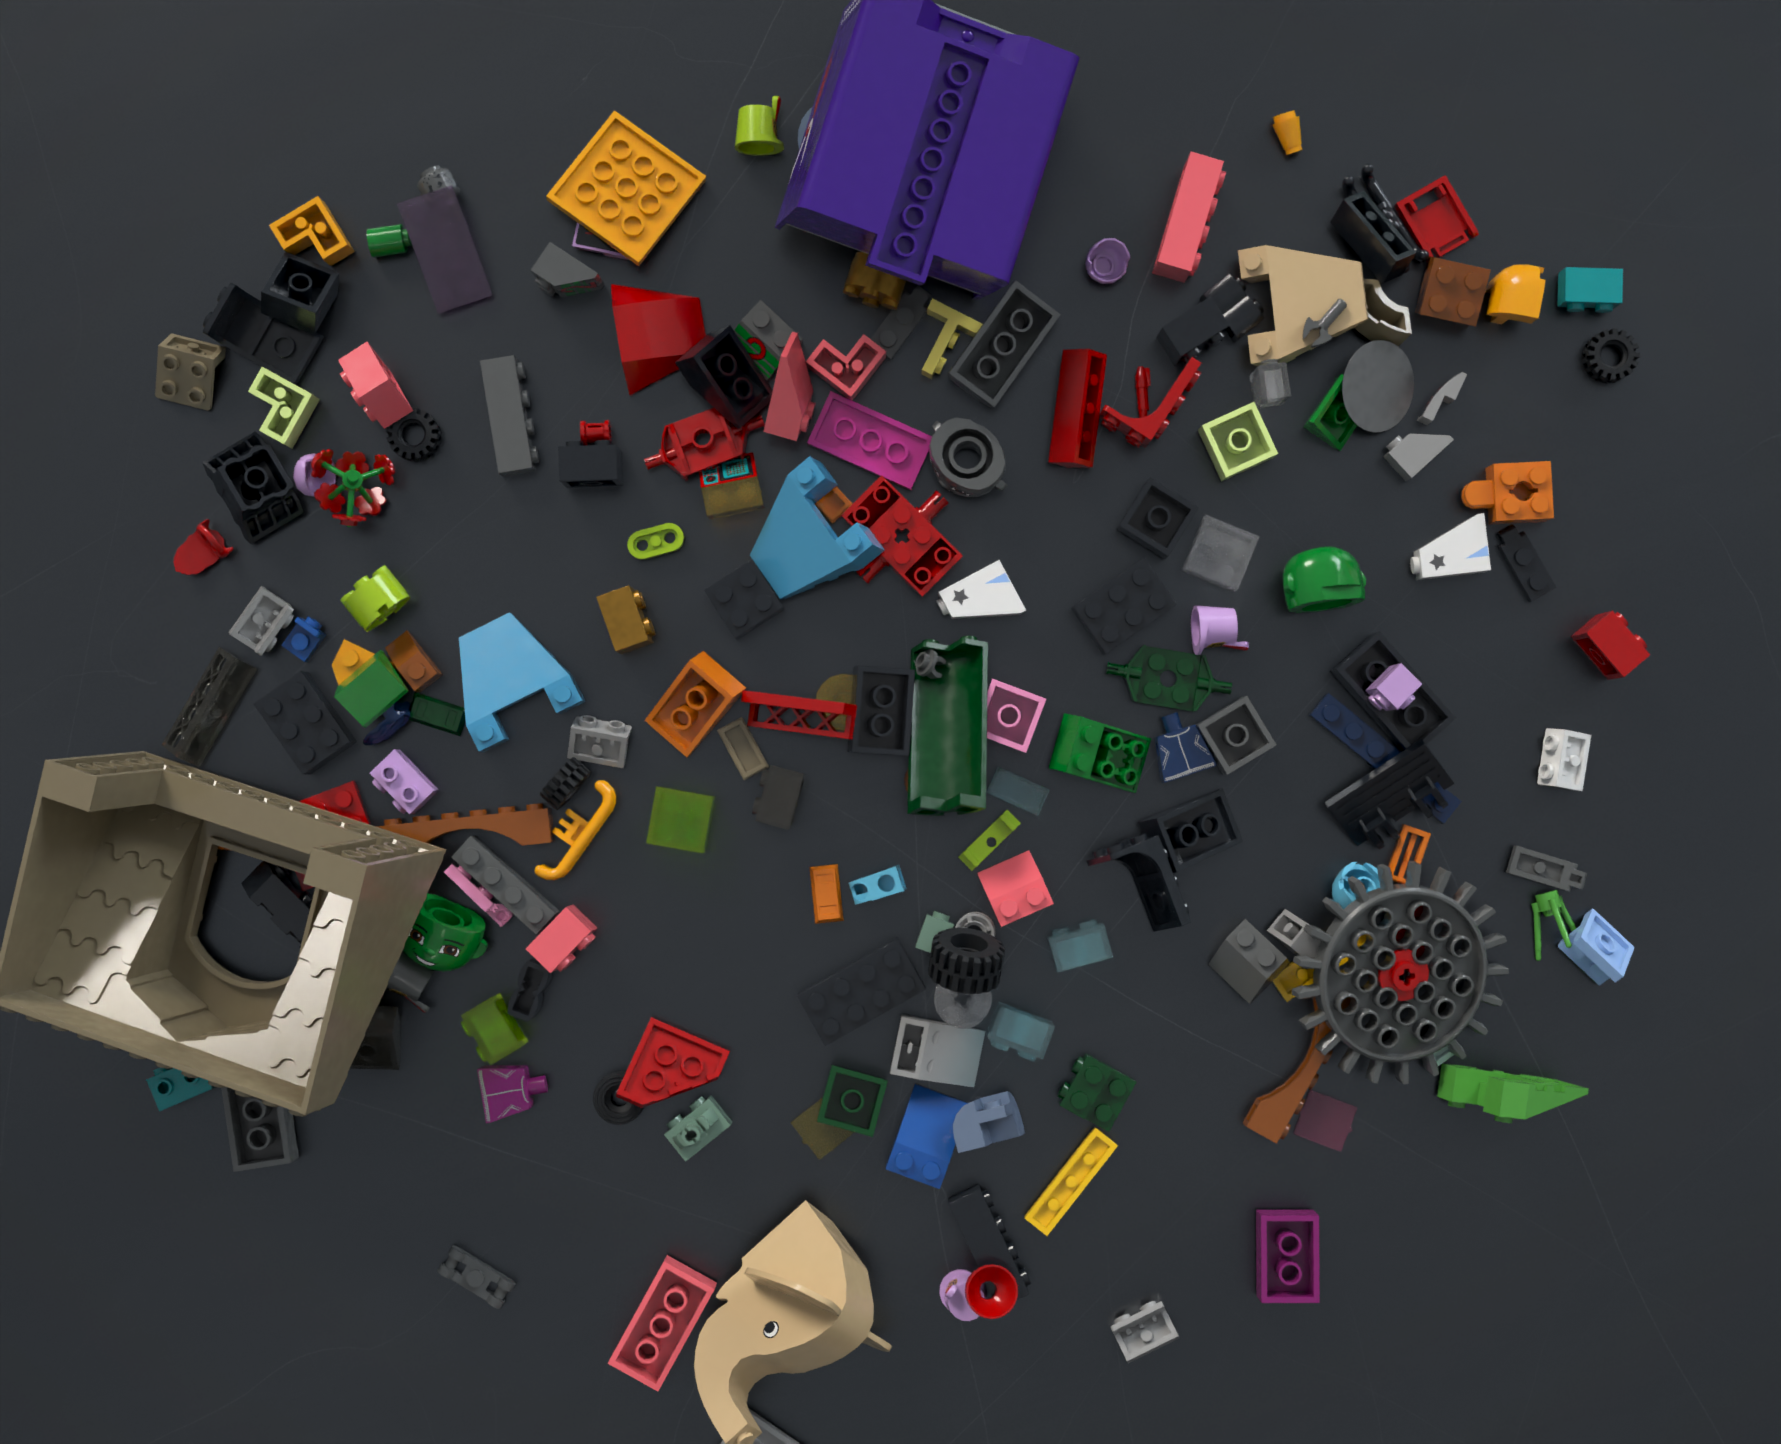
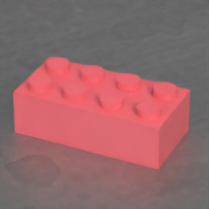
M1190 152L1183 167L1152 274L1185 283L1188 276H1194L1202 255L1197 253V250L1202 249L1210 226L1205 225V223L1210 222L1218 199L1213 198V196L1218 195L1225 179L1226 171H1222L1224 161Z
M667 1255L607 1364L659 1391L713 1294L717 1282Z

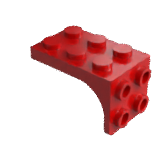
M1191 357L1158 409L1152 414L1142 418H1130L1105 405L1099 415V418L1102 420L1101 425L1114 433L1116 430L1126 435L1125 440L1134 447L1139 448L1141 445L1146 448L1153 437L1157 440L1170 423L1166 419L1167 415L1171 414L1174 416L1186 397L1182 395V392L1184 390L1189 392L1200 377L1201 372L1197 371L1201 362Z

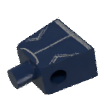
M1178 712L1161 717L1166 734L1154 738L1162 783L1217 766L1196 725L1183 728Z

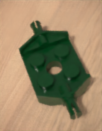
M1142 645L1128 664L1107 663V668L1118 670L1106 669V674L1122 676L1125 679L1133 702L1196 712L1210 693L1219 692L1230 695L1232 690L1221 688V686L1232 688V682L1213 679L1206 655H1195ZM1171 671L1174 673L1176 681L1173 686L1165 687L1160 682L1162 672Z

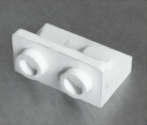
M1547 728L1543 740L1537 783L1539 785L1583 791L1591 735L1565 729Z

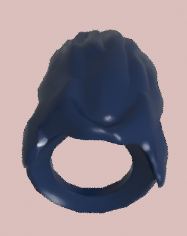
M395 702L382 714L385 719L363 739V744L374 745L391 738L399 728L409 721L410 702Z

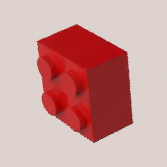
M1614 611L1595 615L1571 636L1607 680L1625 677L1650 656L1646 650L1647 644L1639 635H1633L1627 628L1629 625L1627 620L1620 613H1614Z

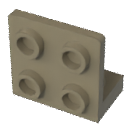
M171 333L158 345L155 396L171 402L207 411L210 410L213 401L215 367L225 358L226 347Z

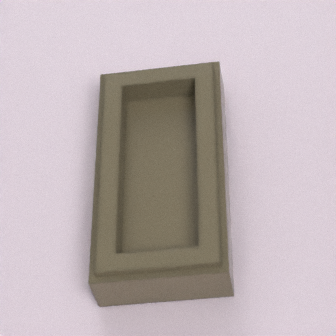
M743 717L717 730L744 781L769 768Z

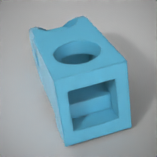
M900 865L848 883L855 905L870 900L874 901L907 889Z

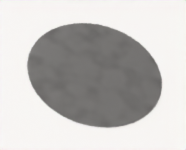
M1385 340L1371 341L1360 347L1353 354L1345 369L1342 395L1346 411L1356 425L1370 432L1389 430L1403 419L1410 407L1414 393V374L1411 363L1402 349L1394 343Z

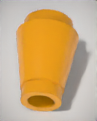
M1295 110L1274 116V124L1272 126L1286 155L1303 150L1301 145L1300 117L1296 116Z

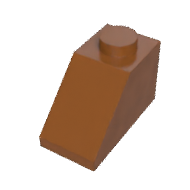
M408 630L385 647L397 670L416 692L424 691L443 675Z

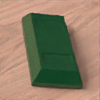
M417 692L414 693L409 709L410 721L461 737L466 721L465 708Z

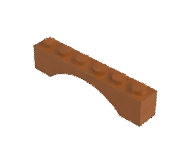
M543 803L526 805L527 811L515 812V806L498 808V814L487 815V809L469 811L470 817L459 818L458 812L441 814V820L430 821V815L412 817L413 823L402 824L401 818L384 820V826H376L428 844L440 836L462 829L494 831L513 839L522 846L555 842L554 833H552L554 829L552 808L544 809Z
M1313 997V1007L1314 1011L1318 1010L1316 998ZM1350 997L1342 1001L1341 1009L1349 1005ZM1325 1021L1314 1027L1311 1045L1305 1059L1296 1072L1275 1090L1256 1098L1243 1121L1246 1127L1276 1144L1279 1139L1283 1140L1287 1136L1291 1127L1289 1124L1293 1114L1297 1115L1301 1111L1305 1102L1303 1099L1307 1089L1311 1090L1319 1077V1074H1317L1321 1064L1325 1065L1332 1055L1333 1049L1324 1056L1314 1047L1331 1031Z

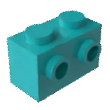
M1565 267L1558 273L1557 307H1567L1569 312L1584 311V308H1595V312L1607 313L1612 312L1614 308L1622 304L1623 269Z
M160 1067L153 1070L155 1076L146 1079L159 1112L215 1088L208 1084V1080L200 1077H186L181 1074V1070L175 1068L166 1069Z

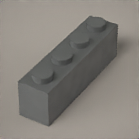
M514 355L481 360L480 365L498 473L504 477L536 471L535 463H539L537 446L532 447L531 435H535L532 418H527L526 407H530L528 391L523 390L521 380L526 379L523 362L518 363V359Z
M477 835L470 836L451 857L536 935L541 933L560 913L555 906Z

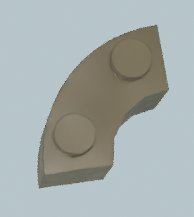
M1364 279L1368 320L1354 328L1371 341L1385 340L1399 347L1412 334L1408 307L1398 305L1390 300L1382 291L1379 280Z

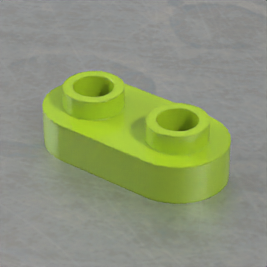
M665 523L636 531L628 539V550L632 556L639 560L672 553L682 547L684 533L679 526L673 523ZM673 533L675 535L673 543L665 541L667 534ZM640 541L648 543L646 550L640 551L638 549Z

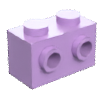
M1400 663L1389 666L1365 691L1370 695L1368 700L1378 710L1382 708L1385 711L1399 710L1400 708L1405 709L1415 699L1413 693L1422 683Z
M394 749L370 772L375 778L372 783L382 793L388 792L394 798L392 801L393 805L403 814L406 812L415 814L439 791L399 749Z

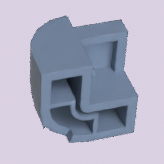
M1008 1091L979 1098L964 1105L956 1114L953 1123V1134L958 1153L985 1147L995 1142L1025 1134L1018 1105L1013 1095Z

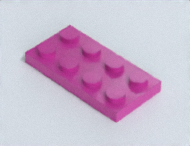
M830 391L807 444L879 477L882 475L886 480L911 491L929 452L932 436Z

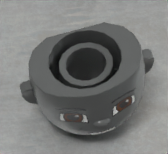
M958 417L947 420L943 424L937 420L932 425L935 433L932 435L929 444L930 462L942 487L959 496L980 497L989 493L994 488L1003 491L1008 486L1002 480L1007 465L1004 451L997 438L988 429L970 419ZM965 448L973 449L980 455L981 461L974 468L965 469L958 466L954 461L956 453Z

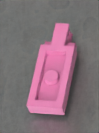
M451 864L444 871L453 882L501 927L513 917L514 914L503 904L493 903L491 899L494 896L482 885L477 887L470 880L472 876L461 866L457 868L454 864Z

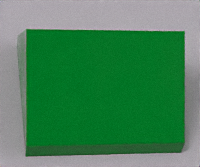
M1343 374L1333 381L1303 426V428L1338 451H1341L1357 427L1344 405L1342 395Z
M379 650L337 687L334 697L366 728L404 696L408 689L385 653Z

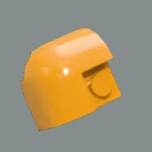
M1528 264L1512 265L1504 268L1489 282L1485 293H1490L1486 315L1492 316V323L1503 324L1510 319L1532 324L1539 318L1546 281L1540 279V274L1544 272L1543 267Z

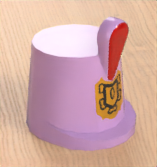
M1193 607L1191 637L1195 655H1201L1203 649L1224 646L1242 651L1249 649V642H1236L1238 622L1234 608Z
M957 1269L949 1272L943 1278L939 1294L942 1303L956 1318L962 1321H971L979 1317V1315L972 1311L965 1298V1285L972 1272ZM983 1283L980 1287V1294L984 1299H987L988 1291L985 1283Z

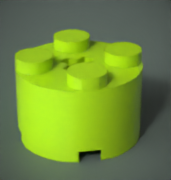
M386 565L376 570L372 574L373 577L371 579L367 575L362 577L353 585L356 590L348 592L340 599L341 603L366 632L375 629L387 621L386 617L393 612L397 613L411 598Z

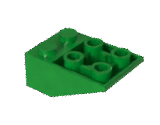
M1064 713L1049 768L1136 793L1151 738L1081 716Z

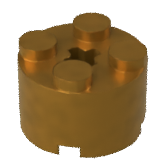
M856 252L843 293L851 297L863 298L862 303L872 308H878L879 304L886 308L897 310L906 280L865 266L869 254Z

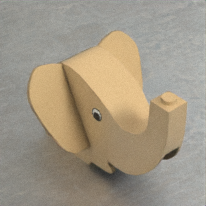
M805 1200L742 1258L741 1269L717 1293V1299L728 1302L718 1308L707 1319L699 1334L695 1350V1378L703 1405L725 1444H753L762 1431L749 1411L747 1399L751 1388L766 1375L781 1372L791 1374L804 1373L831 1364L848 1355L861 1343L881 1351L890 1352L892 1345L870 1332L873 1324L874 1303L867 1268L834 1222Z

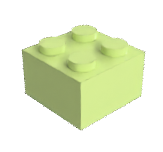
M1255 402L1210 421L1198 429L1221 482L1273 459L1278 454Z

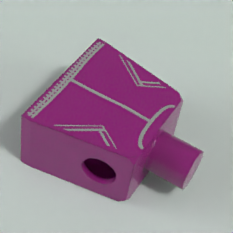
M485 1065L477 1069L486 1123L528 1110L534 1106L533 1095L548 1092L546 1076L530 1078L529 1069L526 1065Z

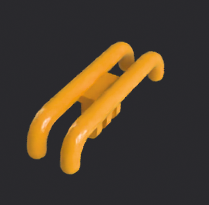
M604 780L595 782L594 787L602 795L603 800L589 822L568 808L565 814L574 819L573 822L570 823L561 817L558 823L567 829L564 833L561 829L554 827L552 833L571 847L556 868L548 867L545 864L537 865L534 872L538 877L545 880H556L565 877L571 871L614 810L616 793L608 782Z

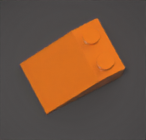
M702 651L688 661L644 721L684 756L689 757L741 696L742 690H745L746 687L705 651Z

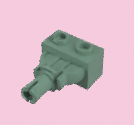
M712 1095L707 1099H704L703 1096L699 1097L689 1106L692 1111L686 1116L682 1117L678 1114L666 1124L669 1129L664 1135L685 1162L732 1124V1120Z

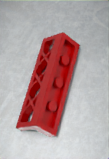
M742 690L741 702L750 703L747 726L853 740L857 705ZM759 705H766L772 714L764 722L757 721ZM790 708L797 716V719L790 725H786L780 716ZM799 710H806V711H805L803 714H801V712H800ZM813 712H817L823 722L812 729L806 718ZM839 715L847 716L844 733L837 732L831 724Z

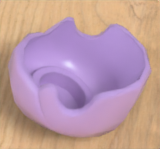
M1104 238L1095 243L1086 255L1085 265L1087 273L1091 279L1100 284H1112L1125 275L1130 253L1123 242L1115 238Z
M315 453L300 457V460L297 461L294 467L293 474L296 488L304 495L313 497L314 492L320 488L322 483H327L331 486L336 481V474L328 470L322 478L311 476L313 471L311 462L316 455Z

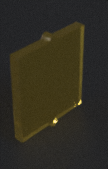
M822 1098L791 1121L793 1127L803 1138L802 1143L807 1144L819 1160L855 1133L816 1121Z

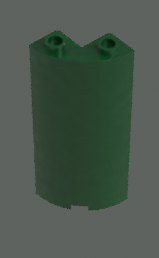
M962 636L950 646L939 644V641L934 639L923 640L911 649V669L915 670L908 764L907 814L944 816V813L957 812L958 815L978 812L986 809L988 642L979 641L975 636ZM932 649L937 652V656L943 657L946 660L944 665H935V670L942 674L941 678L930 679L927 676L922 677L916 673L915 661L921 652Z

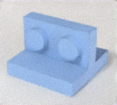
M1592 908L1584 915L1580 926L1568 934L1572 944L1571 948L1566 947L1563 939L1559 942L1558 948L1599 986L1610 978L1616 983L1624 977L1635 947Z

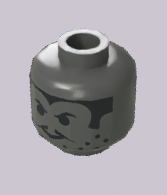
M436 165L420 174L421 179L418 181L417 187L427 206L431 208L439 207L443 211L456 204L454 199L458 197L460 188L449 169Z

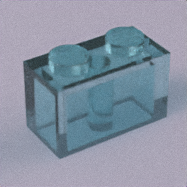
M1096 919L1080 923V929L1069 931V927L1053 930V936L1047 937L1057 972L1113 958L1105 925L1103 923L1097 924Z

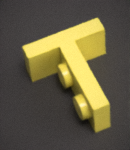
M933 298L927 308V314L944 322L945 325L922 368L921 374L931 380L935 373L940 375L947 361L943 356L947 348H954L960 336L956 332L957 329L974 337L983 325Z

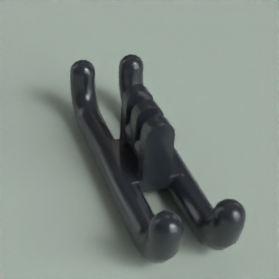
M1365 164L1361 170L1362 179L1378 204L1377 207L1416 251L1414 259L1419 262L1426 261L1429 258V252L1422 250L1418 246L1373 175V166ZM1346 176L1342 181V188L1345 196L1348 198L1358 193L1354 187V178ZM1408 265L1407 269L1403 274L1407 273L1410 270V265Z

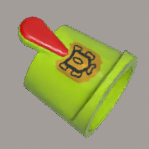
M780 96L772 97V107L746 105L739 109L735 150L753 156L772 155L784 150V143L777 138L776 126L781 106Z

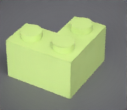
M261 367L248 390L249 393L272 405L259 431L293 449L320 399Z

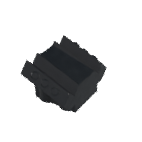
M256 431L202 462L207 476L213 481L217 493L223 498L229 508L234 522L240 526L244 538L250 544L304 513L300 501L293 490L294 485L270 444L266 445L263 438Z

